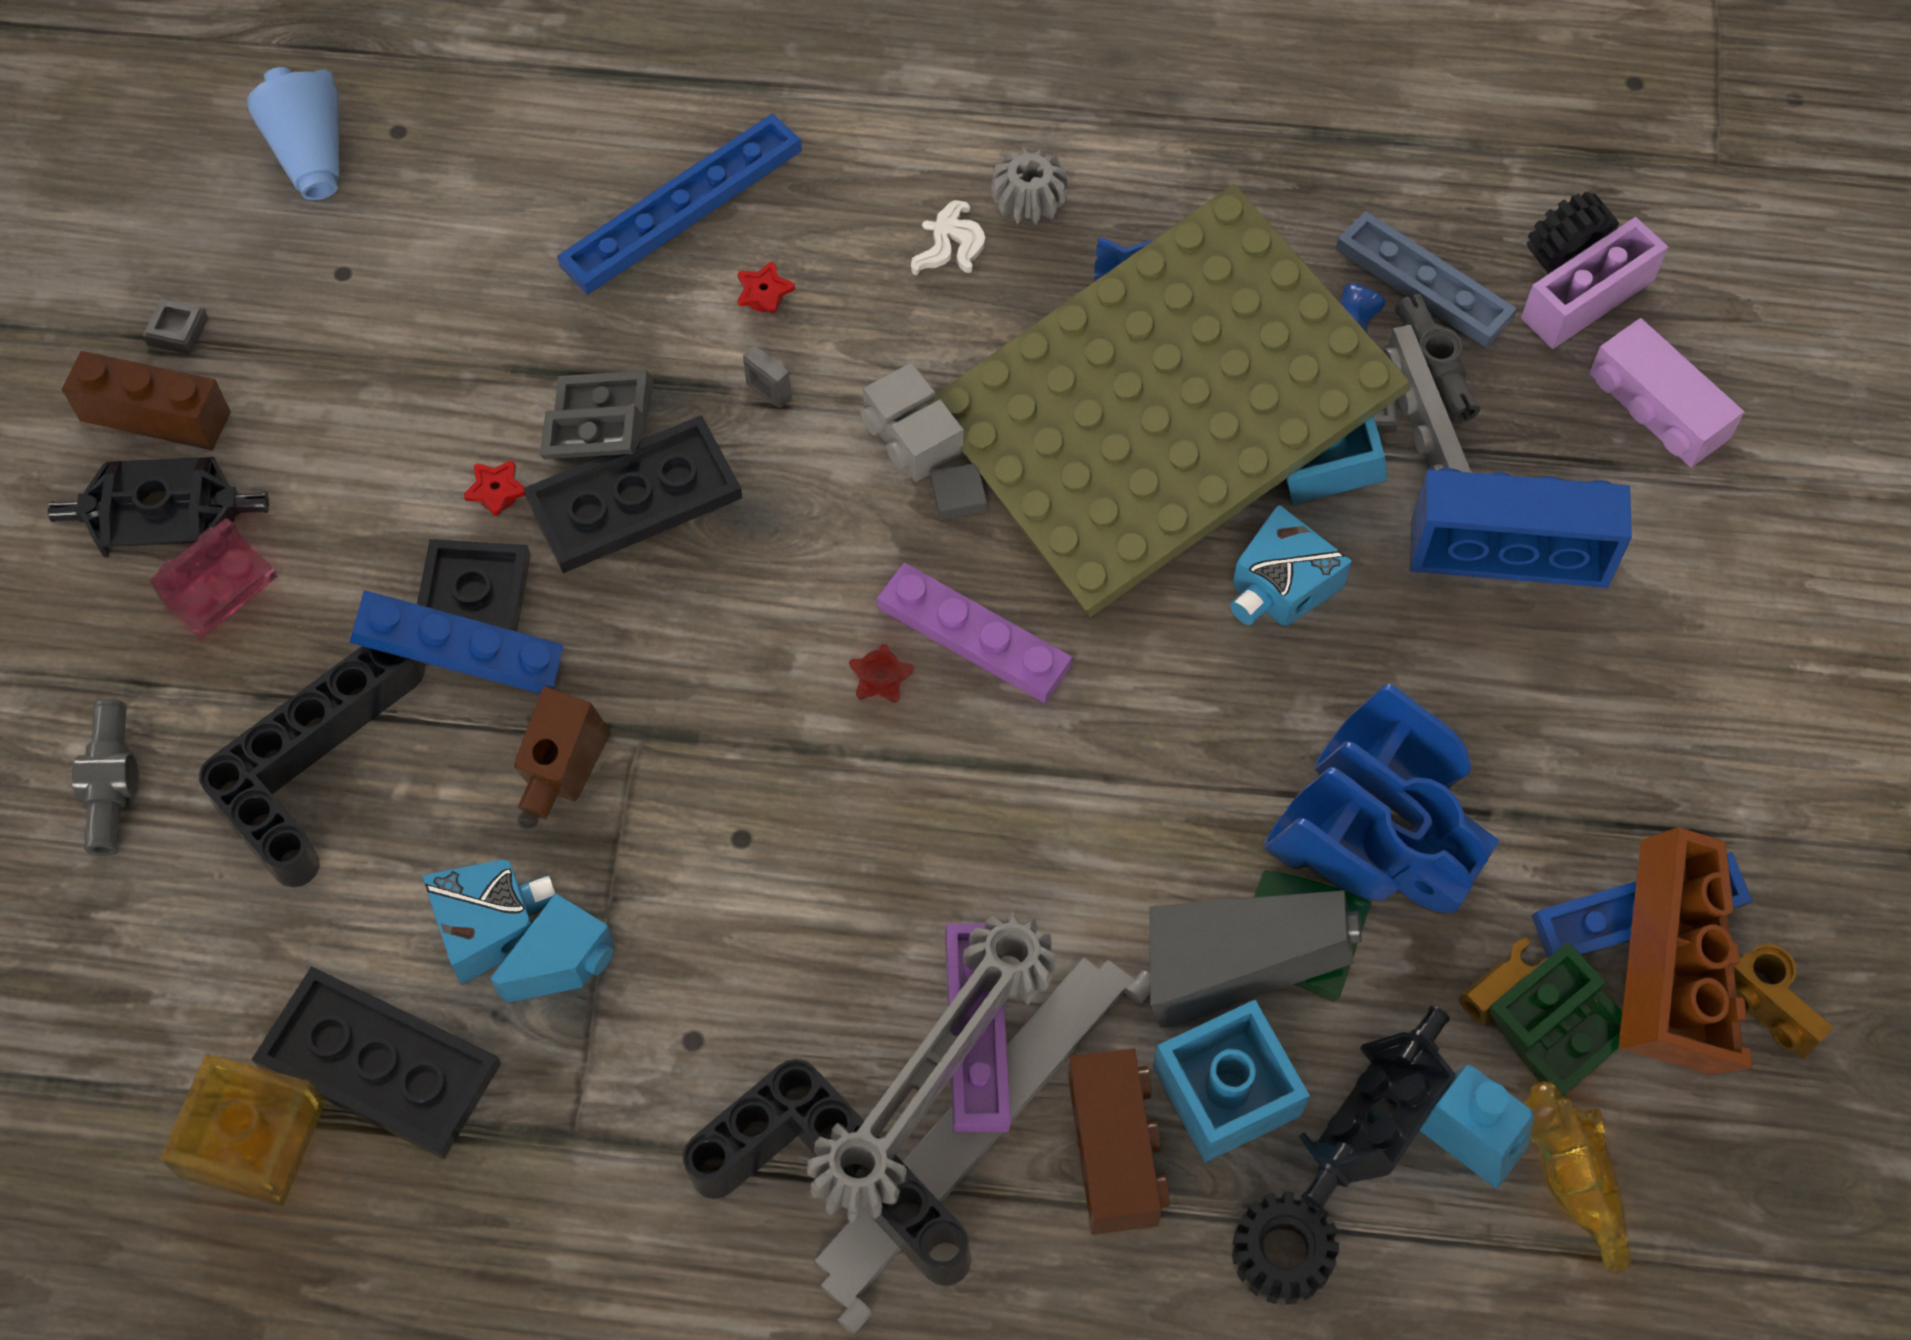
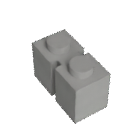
M911 362L863 388L864 409L861 410V417L868 431L874 436L879 434L884 440L888 455L896 468L899 470L905 468L916 483L930 475V471L941 469L964 456L961 447L964 446V429L941 399L928 406L926 405V402L935 398V392Z

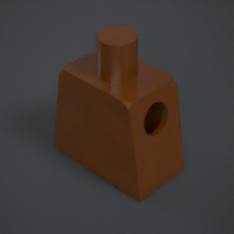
M543 686L514 762V768L528 783L518 805L520 810L537 818L547 819L557 796L570 801H576L579 798L611 733L591 702Z

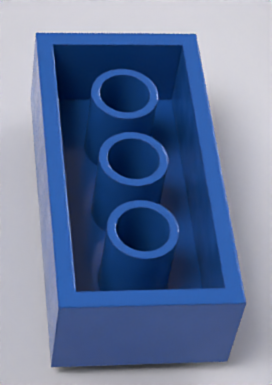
M1454 468L1427 469L1411 519L1410 572L1608 588L1632 538L1630 485L1612 484L1604 480L1591 482L1568 481L1554 476L1540 478L1511 476L1504 472L1490 474L1461 472Z

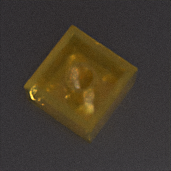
M205 1053L160 1160L180 1179L283 1207L325 1101L310 1081Z

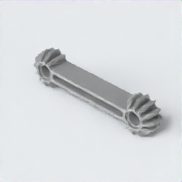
M1013 911L1008 915L1006 923L1003 924L991 914L989 919L986 920L984 929L974 928L969 937L970 946L964 950L963 954L964 966L974 970L973 974L864 1123L854 1133H848L843 1126L837 1123L832 1128V1140L819 1137L815 1142L814 1153L817 1157L809 1159L807 1165V1174L815 1179L811 1183L810 1192L814 1199L828 1197L825 1211L828 1212L829 1216L836 1213L841 1207L848 1208L847 1217L853 1223L858 1219L859 1210L864 1208L876 1220L881 1215V1202L891 1205L897 1202L900 1190L896 1185L905 1181L906 1168L904 1165L892 1161L1007 999L1017 996L1028 1005L1034 1000L1036 991L1045 992L1051 981L1050 973L1055 970L1057 957L1055 956L1056 953L1050 951L1052 946L1051 934H1036L1038 924L1035 918L1025 925L1017 923L1018 919ZM1004 955L1013 956L1021 963L1007 964L1000 960L999 957ZM984 991H990L959 1036H954L952 1033ZM913 1088L918 1090L884 1138L878 1139V1135ZM850 1164H860L865 1166L870 1171V1174L864 1178H852L845 1174L842 1169Z

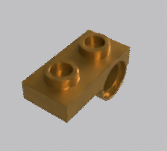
M1772 944L1759 945L1749 954L1746 952L1740 958V964L1733 965L1737 997H1744L1746 1013L1753 1015L1769 1029L1773 1040L1785 1050L1795 1052L1804 1060L1834 1028L1788 988L1795 979L1796 965L1792 956L1783 948ZM1754 969L1766 972L1771 977L1773 984H1767L1758 979Z

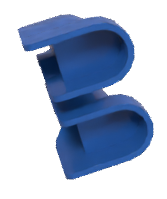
M1385 684L1360 705L1330 739L1314 766V770L1320 775L1309 783L1289 804L1267 836L1263 849L1289 868L1300 869L1306 865L1337 887L1362 899L1383 901L1399 890L1407 898L1424 908L1447 914L1456 912L1500 840L1467 817L1458 799L1449 790L1471 771L1470 757L1464 743L1451 728L1418 705L1412 698L1395 686ZM1391 809L1413 825L1411 831L1391 820Z

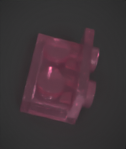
M224 519L217 526L203 532L197 542L177 558L163 564L158 573L150 579V583L163 605L201 640L278 576L274 568L241 538L236 526L229 519Z

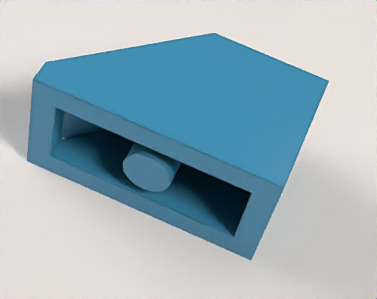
M555 893L490 978L499 998L507 1003L583 988L592 975H600L612 959L614 942L609 927Z

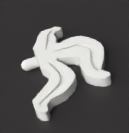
M954 200L938 213L936 222L924 221L922 223V227L925 230L934 231L933 240L935 245L930 250L912 257V274L917 276L919 271L924 268H937L951 260L952 248L949 238L960 244L957 253V264L960 269L966 273L972 272L973 265L971 262L984 249L985 235L977 222L966 219L959 220L961 213L970 212V205L967 202Z

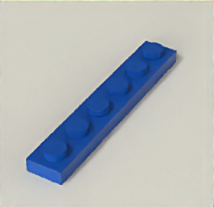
M773 113L557 255L559 267L587 295L800 153L802 151L801 139Z

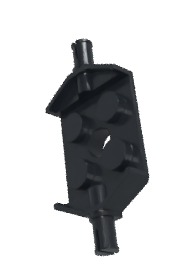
M214 457L110 461L101 466L85 492L78 494L77 501H50L48 504L50 507L48 508V516L51 522L79 520L81 523L85 522L103 557H109L106 547L202 543L206 552L212 553L234 522L235 516H238L240 513H268L269 497L267 492L239 494L236 487H230ZM151 492H166L165 497L157 504H142L143 500Z
M1430 1006L1416 1029H1412L1410 1033L1401 1032L1362 1044L1360 1049L1371 1064L1358 1078L1356 1086L1341 1108L1330 1119L1327 1128L1317 1142L1311 1141L1306 1133H1301L1299 1136L1319 1164L1317 1175L1305 1193L1301 1195L1302 1200L1308 1206L1322 1211L1338 1185L1348 1187L1352 1182L1388 1176L1394 1170L1456 1076L1438 1053L1439 1048L1434 1042L1446 1023L1450 1021L1449 1015L1437 1006Z

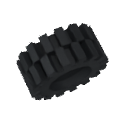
M1584 192L1582 196L1579 193L1572 195L1570 202L1564 199L1558 203L1559 208L1554 212L1551 209L1544 214L1547 218L1544 221L1538 220L1534 225L1536 230L1529 233L1528 238L1530 241L1527 242V247L1548 274L1619 228L1618 220L1597 194Z
M1284 1191L1282 1198H1276L1275 1194L1271 1193L1265 1195L1261 1203H1258L1257 1200L1252 1203L1247 1213L1242 1215L1232 1242L1234 1245L1232 1260L1233 1264H1238L1237 1275L1241 1282L1247 1279L1251 1284L1250 1292L1256 1296L1259 1292L1268 1295L1266 1301L1274 1304L1277 1303L1278 1299H1285L1286 1305L1296 1304L1299 1298L1304 1297L1306 1301L1313 1297L1319 1288L1322 1289L1336 1265L1337 1261L1335 1260L1339 1253V1242H1335L1337 1229L1334 1222L1329 1225L1325 1219L1328 1215L1326 1210L1323 1208L1322 1211H1316L1303 1200L1293 1199L1294 1192ZM1277 1228H1288L1297 1232L1306 1244L1307 1255L1304 1262L1291 1269L1280 1268L1271 1263L1266 1257L1263 1248L1264 1238L1270 1231Z

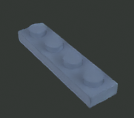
M1367 211L1338 238L1336 246L1338 252L1405 296H1409L1411 300L1413 294H1421L1431 313L1486 349L1514 319L1516 307Z

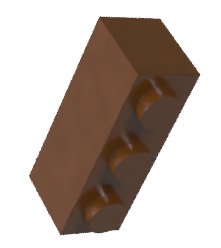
M82 350L62 387L64 395L81 422L212 451L231 413L215 379Z
M1135 1048L1069 1056L1067 1076L1091 1235L1157 1227L1162 1213L1161 1208L1169 1207V1191L1165 1173H1155L1152 1153L1160 1152V1137L1156 1119L1147 1120L1144 1100L1151 1099L1152 1095L1148 1067L1138 1066Z

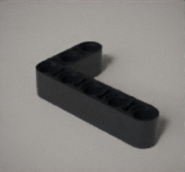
M361 646L223 747L202 765L199 772V782L216 810L282 885L299 887L310 882L318 872L319 857L303 829L272 794L413 690L422 681L425 674L423 662L405 658L398 664L390 665L389 663L392 660L401 656ZM365 687L356 695H348L355 688ZM323 718L318 724L306 727L311 720ZM281 748L276 755L264 758L269 751ZM238 780L233 787L221 790L227 782ZM269 814L264 822L250 826L256 817ZM299 849L298 854L291 860L280 861L285 853Z
M799 1059L787 1060L778 1065L694 1135L685 1146L683 1164L698 1193L707 1198H722L733 1192L797 1136L816 1156L814 1145L819 1137H821L820 1134L825 1127L839 1123L847 1127L846 1131L848 1133H854L858 1131L864 1120L813 1065ZM802 1085L810 1088V1092L800 1100L785 1098L787 1092L795 1086ZM762 1121L768 1124L764 1132L757 1136L749 1137L742 1134L746 1126L752 1122ZM895 1155L892 1161L902 1164L906 1168L905 1181L896 1185L900 1192L899 1198L894 1205L881 1202V1215L876 1218L875 1222L927 1279L934 1284L942 1286L954 1285L963 1280L970 1270L971 1255L967 1233L953 1215ZM720 1157L725 1159L721 1168L713 1173L706 1174L699 1171L700 1166L709 1158ZM850 1164L842 1170L852 1178H859L856 1176V1172L863 1165ZM912 1202L921 1207L918 1214L908 1220L897 1219L892 1215L895 1208L902 1203ZM940 1243H951L959 1248L955 1257L949 1261L941 1262L929 1256L931 1250Z

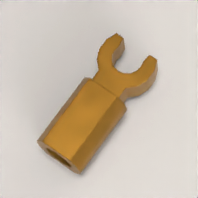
M1528 938L1517 941L1510 950L1506 962H1498L1459 996L1461 1007L1478 1024L1483 1025L1492 1018L1488 1010L1489 1007L1539 966H1528L1521 959V955L1524 954L1531 943Z

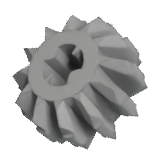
M1022 147L1019 156L1006 152L1002 164L995 165L992 173L993 184L991 185L993 202L999 204L1002 216L1014 214L1017 225L1024 218H1030L1035 225L1040 220V216L1053 219L1055 213H1057V208L1064 206L1067 199L1068 176L1066 169L1060 168L1058 156L1045 158L1042 147L1035 154L1028 153Z

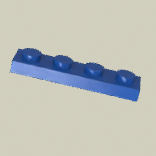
M366 590L363 592L349 643L539 694L543 686L551 689L554 688L563 644Z
M1730 852L1727 853L1732 901L1733 909H1737L1753 901L1734 854ZM1636 881L1542 909L1532 914V919L1547 958L1567 942L1581 956L1629 942Z

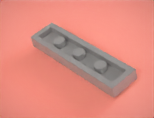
M1406 325L1393 328L1388 348L1384 349L1383 352L1410 382V391L1398 398L1402 413L1410 415L1414 425V441L1418 452L1421 455H1426L1432 470L1454 468L1461 472L1472 473L1412 326Z

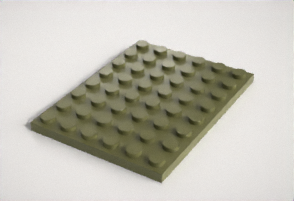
M1232 184L935 394L934 399L926 402V405L928 406L941 399L964 429V446L961 447L965 458L970 464L975 463L982 480L1086 615L1091 618L1410 391V382L1235 184Z

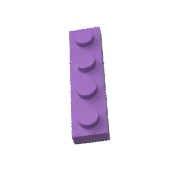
M906 563L902 564L877 597V608L1044 704L1072 667V656Z
M946 924L945 950L948 1007L974 972V970L965 967L963 963L964 950L970 946V933L975 927L984 929L985 924ZM984 991L952 1033L954 1036H959L990 991ZM1004 1005L951 1077L953 1133L1009 1132L1011 1120Z

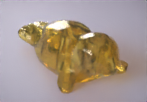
M1548 1081L1536 1083L1532 1086L1529 1097L1523 1104L1529 1107L1535 1114L1530 1139L1539 1148L1541 1164L1548 1188L1557 1204L1567 1216L1596 1240L1605 1268L1613 1272L1626 1270L1631 1266V1257L1626 1233L1624 1208L1615 1172L1606 1147L1605 1125L1602 1113L1599 1109L1587 1110L1586 1112L1577 1110L1572 1100L1564 1099L1553 1083Z

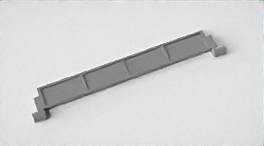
M1085 957L1082 958L1006 1044L1011 1123L1124 993L1135 1003H1143L1150 995L1149 972L1142 970L1134 979L1110 960H1107L1099 969ZM951 1106L902 1162L942 1203L1002 1133H953ZM912 1202L902 1203L895 1208L892 1215L897 1219L908 1220L915 1217L921 1207ZM864 1208L859 1210L857 1221L853 1223L849 1221L814 1261L816 1266L828 1275V1278L821 1284L822 1290L846 1309L837 1321L852 1335H855L873 1314L872 1310L859 1297L901 1250Z

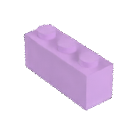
M1634 217L1533 284L1521 319L1544 342L1554 349L1654 282L1668 246L1637 217Z
M1639 318L1600 346L1589 373L1603 391L1614 396L1629 410L1634 420L1644 424L1663 442L1671 454L1679 456L1690 468L1732 438L1745 412L1642 318Z

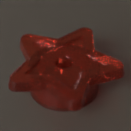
M881 644L877 650L869 652L863 659H852L849 661L850 668L860 678L856 690V696L860 700L879 694L893 703L898 702L900 698L899 683L909 677L914 671L913 665L899 662L898 658L890 652L887 644ZM878 672H884L885 676L883 678H878L876 674Z

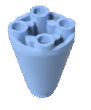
M286 67L273 68L264 74L265 82L259 84L247 98L246 103L250 115L295 189L301 192L302 197L307 200H321L330 197L337 191L339 179V95L333 75L328 70L291 72Z

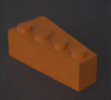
M1680 827L1641 840L1618 1048L1709 1075L1752 1068L1750 1048H1743L1740 1021L1747 1020L1744 997H1737L1733 965L1740 964L1738 942H1733L1729 933L1727 915L1733 913L1734 909L1725 841Z

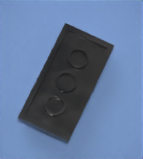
M702 415L640 440L634 454L600 456L523 488L526 500L562 573H566L743 498L741 487Z
M312 966L251 1059L257 1067L442 1159H445L501 1065L498 1056Z

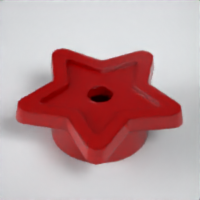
M769 262L758 272H738L737 278L744 287L738 298V305L740 307L750 306L756 311L773 314L777 312V307L782 303L783 296L795 290V285L792 281L778 276L774 262ZM761 286L768 287L766 290L760 289Z
M510 460L496 468L479 463L475 464L476 482L464 493V500L480 502L494 516H498L502 510L509 508L516 498L525 496L523 490L525 487L515 480V462ZM493 484L500 485L497 489L491 488Z

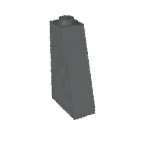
M1344 890L1149 906L1150 1005L1159 1027H1172L1353 964L1352 943L1362 942L1359 911L1349 910Z

